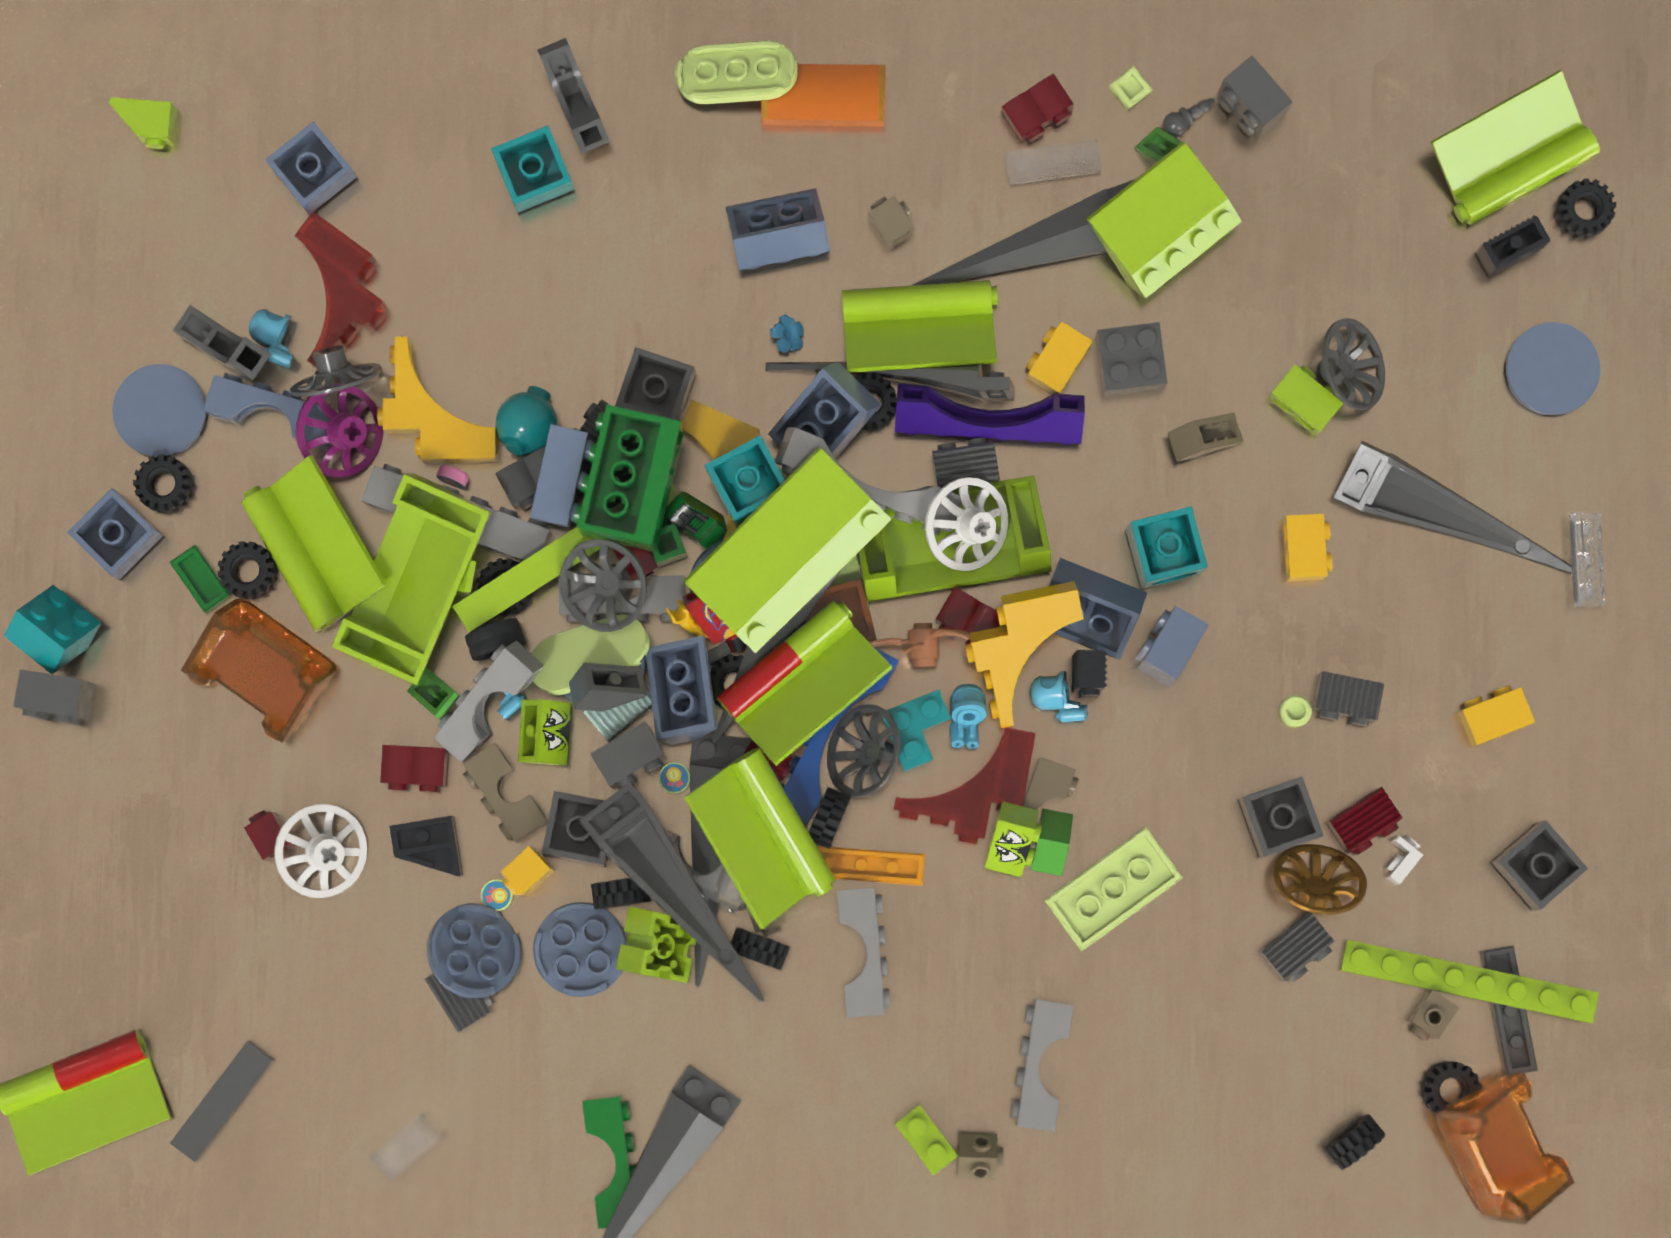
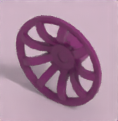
M354 386L335 391L338 392L337 404L339 413L332 410L324 400L323 396L329 394L326 393L309 396L298 414L296 439L304 459L312 455L309 450L322 444L331 443L320 463L316 460L322 473L327 476L348 477L357 474L373 461L381 445L383 427L378 425V408L365 392ZM347 392L362 399L354 407L351 414L346 404ZM315 402L330 419L329 422L307 417ZM367 407H369L373 415L374 424H365L359 418ZM304 425L326 430V434L306 442ZM375 431L374 443L372 448L369 449L363 442L366 439L367 432ZM352 447H355L361 454L366 456L354 467H352L350 461ZM341 449V461L344 470L328 468L332 457Z

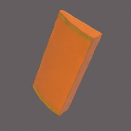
M797 64L798 76L793 87L786 94L778 98L761 100L762 125L884 127L885 65Z

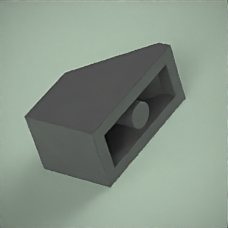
M584 662L569 681L575 710L603 712L644 698L647 695L641 667Z

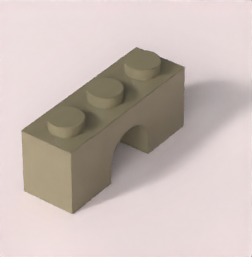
M496 743L491 744L463 763L467 770L463 773L465 779L473 789L477 786L485 796L480 799L490 815L493 813L498 815L502 821L498 827L508 841L513 838L515 842L520 843L548 823L547 817L531 795L515 803L507 802L502 797L500 792L501 782L514 771V768Z

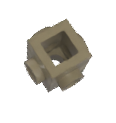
M959 1133L957 1178L996 1180L997 1167H1003V1148L997 1147V1134Z

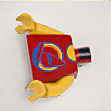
M694 592L682 596L684 603L680 599L677 600L679 607L676 610H669L668 607L665 609L673 623L679 624L684 630L697 637L703 635L705 639L709 638L713 644L726 639L732 652L739 651L747 646Z

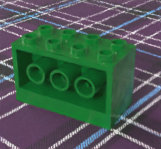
M606 404L605 413L599 412L596 430L598 431L599 438L597 443L592 442L588 457V461H591L590 474H584L581 492H584L585 497L583 505L578 504L576 507L574 523H577V528L582 536L594 539H609L625 546L656 552L685 432L683 425L678 420ZM636 442L638 448L629 452L626 447ZM629 473L631 479L622 483L619 479L620 476ZM622 503L624 506L623 511L614 513L612 510L613 506Z

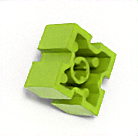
M628 907L623 931L629 933L626 937L627 945L621 944L616 969L688 983L692 958H688L687 953L689 945L695 946L696 941L668 914Z

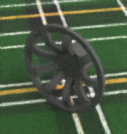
M1350 318L1337 320L1329 327L1324 337L1322 347L1323 359L1320 363L1322 378L1331 386L1336 396L1348 407L1355 410L1369 409L1379 401L1385 386V365L1380 347L1369 329L1361 322ZM1346 326L1348 330L1346 342L1344 340L1342 333L1338 330L1339 328ZM1356 330H1358L1363 335V339L1352 349L1356 338ZM1332 336L1337 341L1338 349L1336 351L1329 349ZM1370 345L1375 357L1357 361L1356 358ZM1377 366L1378 376L1376 378L1368 373L1359 371V369ZM1360 381L1371 384L1374 387L1375 391L1371 397L1368 389ZM1337 385H1346L1348 389L1346 396L1340 391ZM1355 388L1362 395L1363 402L1361 403L1354 402Z
M342 345L323 348L313 353L317 368L315 374L295 383L290 388V392L294 396L303 397L339 391L376 377L382 372V367L377 363L352 365L350 362H347ZM347 374H349L353 378H356V380L351 381ZM338 377L342 384L334 386V378ZM324 378H325L324 388H323V389H319V387L322 385V382H323V380H324Z
M599 538L579 544L567 555L560 572V591L567 609L581 624L600 632H612L630 625L639 616L647 598V581L642 565L628 548L613 540ZM600 546L599 558L601 565L594 563L588 557L585 550ZM609 547L624 555L617 564L609 562ZM577 556L582 564L592 571V574L578 573L570 570ZM630 562L635 568L639 580H630V575L625 569ZM568 579L590 583L591 587L570 596ZM640 588L636 605L631 603L625 596L627 589ZM594 594L596 598L585 616L574 603ZM616 600H618L623 608L631 612L625 619L619 622L615 615ZM604 601L606 602V615L609 624L594 621V617Z
M871 704L860 705L845 714L832 733L827 751L828 771L834 785L846 795L852 797L872 795L887 783L895 770L900 755V732L895 719L886 709ZM871 712L874 714L871 717L868 731L863 723L862 715L863 713ZM883 717L890 727L883 730L879 735L878 722ZM853 719L862 740L854 737L844 729ZM890 736H893L894 746L886 741ZM839 737L856 747V751L836 752ZM856 760V762L842 769L838 775L836 761ZM858 771L854 778V789L849 788L844 784L846 778ZM878 772H885V774L881 778ZM869 773L875 784L862 790V781Z

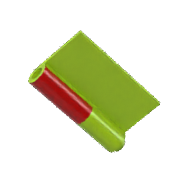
M137 1029L0 1084V1111L8 1116L28 1176L171 1119L146 1044Z

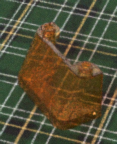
M234 599L214 612L181 669L197 685L204 686L211 685L216 681L265 715L261 723L266 735L281 743L289 738L337 670L336 665L331 659L260 608L244 599Z
M1510 1073L1447 1105L1438 1112L1436 1120L1478 1211L1487 1219L1525 1225L1575 1182L1569 1172L1567 1162L1559 1156L1545 1154L1522 1105V1103L1528 1102L1533 1095L1532 1085L1523 1073Z

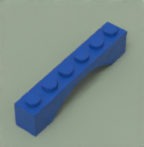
M876 647L874 648L891 664L893 669L805 741L803 745L807 748L801 758L795 755L790 764L789 773L791 776L786 785L780 782L805 826L808 825L822 800L820 763L831 731L841 717L854 705L870 695L883 691L898 665L899 660Z

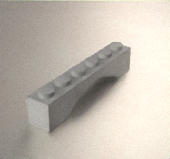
M787 427L775 458V463L782 466L781 472L791 475L820 446L883 511L886 508L895 512V519L911 524L913 520L923 524L922 530L925 531V521L929 505L941 489L940 487L927 485L915 490L901 492L886 491L872 487L855 478L844 469L832 455L824 439L795 427ZM952 492L946 495L952 503L961 508L960 495ZM940 503L934 519L956 520L957 517ZM933 528L934 535L938 536L941 531L950 533L952 531V528Z

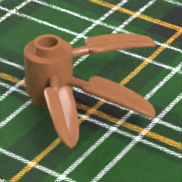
M914 623L913 629L907 630L908 639L885 638L868 642L873 647L901 645L900 651L903 654L908 653V660H912V668L937 667V659H940L939 637L957 636L969 640L970 633L959 629H932V623Z

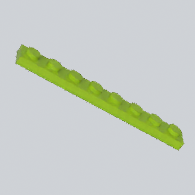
M1346 940L1341 971L1591 1024L1594 1021L1599 992L1352 940Z

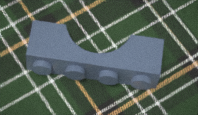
M224 373L223 377L213 376L203 408L206 414L238 424L244 416L256 409H276L284 413L288 418L292 437L297 441L296 422L299 411L304 404V401H301V396H294L290 391L286 390L283 391L282 395L271 392V386L259 382H254L253 386L241 383L242 378L229 373ZM316 402L307 415L309 418L329 422L330 420ZM304 425L306 442L326 434V430ZM328 443L317 447L327 450Z

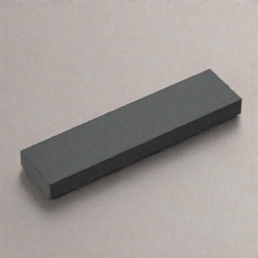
M1514 945L1481 951L1485 969L1519 976ZM1491 1002L1505 1076L1538 1071L1527 1011Z
M247 1041L170 1144L193 1162H197L274 1059L253 1043Z

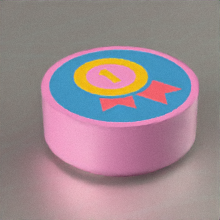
M441 465L436 475L442 482L462 489L465 488L469 479L465 472L449 465Z

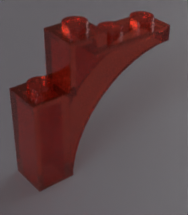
M313 211L294 236L314 257L320 269L325 287L326 314L320 338L307 359L310 365L317 369L313 357L314 352L331 346L343 345L344 343L348 345L358 332L356 329L358 324L368 331L372 326L377 327L386 316L384 310L387 306L383 300L359 284L362 279L366 281L373 274L376 268L374 256Z
M1005 727L995 753L976 776L960 787L937 796L926 798L896 797L893 811L899 812V818L917 821L918 815L930 817L931 824L948 827L949 821L955 822L953 835H959L958 841L977 845L978 839H985L991 803L997 804L996 810L1000 811L1002 801L1023 806L1036 733Z

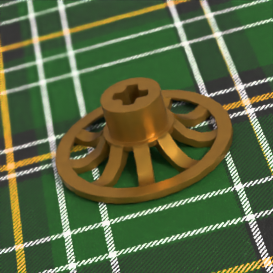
M1316 844L1298 845L1284 851L1276 859L1273 866V881L1280 894L1293 905L1312 913L1334 915L1348 912L1358 906L1366 894L1367 879L1362 868L1350 856L1332 847ZM1311 852L1312 872L1309 871L1306 863L1298 854ZM1320 853L1335 857L1324 874L1321 873ZM1288 859L1292 860L1298 867L1300 874L1291 868L1282 867ZM1342 863H1345L1352 869V872L1343 873L1332 879L1335 871ZM1280 876H1289L1296 883L1285 888ZM1349 880H1357L1359 890L1340 885ZM1297 891L1300 892L1298 899L1293 897L1291 894ZM1347 894L1354 899L1342 906L1337 895ZM1330 902L1333 905V908H1328Z

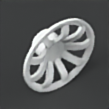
M971 477L951 481L934 496L927 511L925 533L929 548L943 565L951 569L971 571L981 568L989 563L1003 546L1008 529V512L1001 494L988 482ZM968 485L982 488L976 498L975 506L968 495ZM958 487L964 510L957 507L946 496ZM991 494L998 508L985 512L984 502L987 496ZM940 503L955 515L957 519H934ZM1001 516L1000 534L995 533L996 522L994 518ZM933 528H952L956 532L937 543ZM961 540L955 551L954 561L942 553L947 546ZM990 540L995 541V545L985 556L981 549V543H986ZM972 545L977 561L962 563L966 549Z
M329 804L307 806L290 816L281 827L274 848L275 863L284 882L299 894L313 898L332 897L349 888L361 874L367 858L366 836L362 826L348 811ZM326 812L323 821V833L319 834L315 829L309 814ZM334 814H337L348 821L349 824L333 836L332 821ZM300 819L311 837L309 841L288 833L292 826ZM355 830L360 848H343L342 841ZM286 840L305 848V853L283 859L284 841ZM345 856H359L352 874L342 865ZM308 862L309 865L301 872L295 882L285 867ZM335 869L345 881L329 889L328 874L330 870ZM319 870L320 890H311L303 887L311 874Z

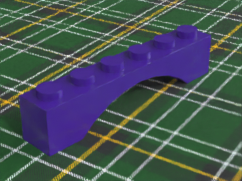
M898 384L895 432L909 435L933 434L940 437L964 436L971 439L980 437L996 438L1003 441L1012 439L1028 440L1034 443L1043 441L1059 442L1066 445L1072 443L1082 444L1085 395L1053 393L1045 399L1025 407L1009 410H985L956 403L927 385Z

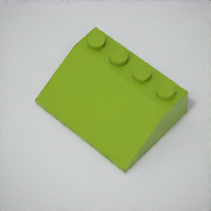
M1185 142L1180 143L1086 218L1128 286L1144 298L1151 295L1242 222L1227 196Z

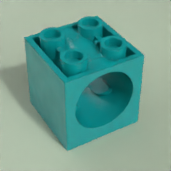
M761 435L704 465L736 528L785 481Z
M1192 506L1135 520L1127 526L1126 534L1141 589L1200 575L1208 568Z

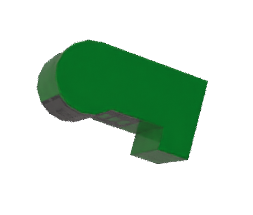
M680 492L666 508L665 514L668 519L697 538L700 545L706 549L718 542L727 532L723 515L687 492Z

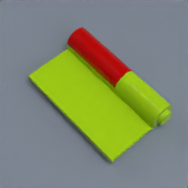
M834 601L830 602L716 697L727 713L775 766L893 669L891 664L853 626L850 621L853 614L842 601L839 604H836Z

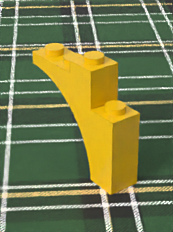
M407 336L395 337V346H390L389 350L390 364H395V376H390V394L395 395V398L383 399V407H378L377 411L378 425L383 426L386 434L420 433V437L415 438L416 456H420L424 464L499 463L496 428L466 422L439 406L428 395L417 375L412 357L411 341Z
M692 399L681 422L685 431L684 434L698 443L712 460L761 435L760 429ZM729 513L727 532L724 539L736 529Z
M1075 581L1000 596L1002 606L996 607L1001 627L970 633L971 644L965 645L968 662H975L977 672L983 671L987 690L993 689L995 699L989 701L992 718H999L1001 728L1014 726L1012 716L1014 689L1021 669L1036 647L1055 631L1073 622L1083 620Z

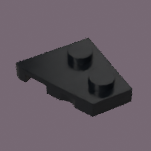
M453 816L389 826L394 857L454 876L462 875Z

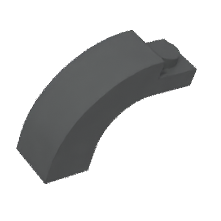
M566 38L538 49L537 51L581 154L610 142Z
M189 305L172 330L210 358L251 381L255 379L271 355L245 336L242 338L191 305Z

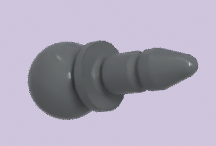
M1213 98L1201 100L1197 105L1195 104L1188 109L1181 107L1178 112L1167 114L1163 120L1164 131L1173 137L1182 135L1187 127L1194 125V119L1212 107L1215 100Z

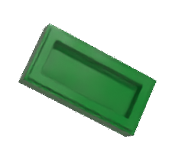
M193 545L169 562L204 613L207 614L232 596L222 586L221 579L197 545Z

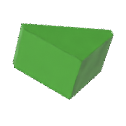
M1157 126L1135 148L1153 166L1182 142Z
M427 667L422 674L419 684H412L407 690L411 696L439 720H442L447 713H452L456 709L457 705L455 702L461 696Z
M1042 808L1039 823L1042 824L1038 843L1035 844L1031 865L1032 871L1062 876L1070 844L1073 814Z

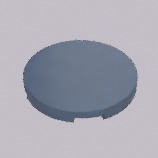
M1557 322L1533 326L1515 340L1506 358L1508 386L1517 401L1535 413L1541 415L1570 413L1587 402L1598 385L1600 378L1598 353L1590 339L1573 326Z
M165 364L142 367L131 373L122 382L115 394L112 407L115 428L122 440L141 454L158 457V454H164L168 457L177 455L192 446L200 436L199 434L203 429L206 419V413L203 411L206 402L205 395L199 384L189 374L177 367Z
M574 902L563 905L552 911L544 919L536 932L533 943V957L536 968L547 984L562 994L573 997H587L598 994L614 984L623 972L616 969L621 944L627 945L626 934L623 932L624 929L611 912L606 909H594V904Z
M463 904L447 911L435 922L427 939V959L432 973L441 985L462 997L484 998L499 992L513 979L520 964L521 947L517 933H514L500 912L486 905Z

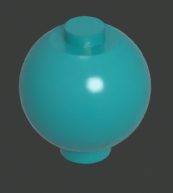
M529 386L526 392H519L508 397L497 411L495 419L497 434L506 446V449L512 454L519 456L531 454L546 446L550 425L558 426L556 411L549 403L551 395L543 388Z

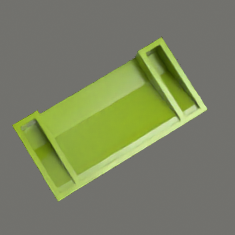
M819 446L684 580V583L750 649L757 653L892 519Z
M407 473L403 475L392 501L397 507L374 560L387 584L354 608L351 616L343 618L331 647L418 685L491 512L435 482L415 473Z
M1035 475L989 483L997 489L1006 504L1008 512L1007 535L997 555L986 565L971 571L955 570L943 565L930 550L926 540V533L922 530V523L913 520L911 524L897 520L894 518L895 512L885 508L884 512L892 520L858 552L867 602L1052 572L1051 549ZM972 485L968 486V495L975 506L976 498L982 488ZM956 488L951 492L959 495V488ZM991 494L985 499V512L998 508ZM1001 516L994 518L996 522L995 533L1000 534ZM952 529L951 533L941 531L939 536L934 535L936 542H940L943 538L955 533L956 530ZM961 540L947 546L942 553L954 561L955 551ZM990 540L986 543H981V549L985 556L991 551L996 543L995 541ZM972 545L966 549L962 563L977 561Z

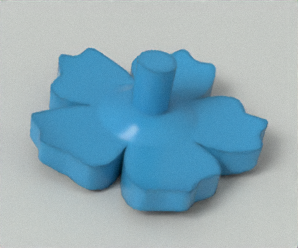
M788 315L780 316L779 323H776L770 329V336L779 338L776 341V345L778 346V351L783 353L788 352L789 349L799 350L803 345V340L800 336L804 335V327L800 321L794 323V318Z

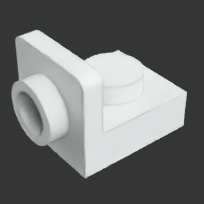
M1397 835L1391 840L1394 845L1405 853L1403 856L1398 853L1387 866V869L1391 872L1386 878L1394 885L1401 884L1423 856L1418 851L1420 845L1407 835L1403 838Z

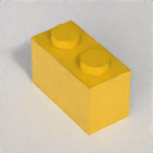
M1062 321L1057 329L1053 326L1050 327L1042 340L1046 344L1041 354L1034 352L1026 365V368L1030 370L1027 379L1051 394L1062 393L1093 340Z
M1324 514L1286 515L1282 519L1286 581L1326 578L1328 571H1332L1331 552L1326 553V540H1330L1329 521L1324 522Z
M1508 685L1493 691L1494 698L1483 702L1480 696L1464 702L1466 709L1457 713L1471 747L1535 723L1521 687L1512 690L1511 686Z
M528 846L501 871L506 877L502 883L514 895L518 896L521 893V895L529 896L556 870L534 847Z

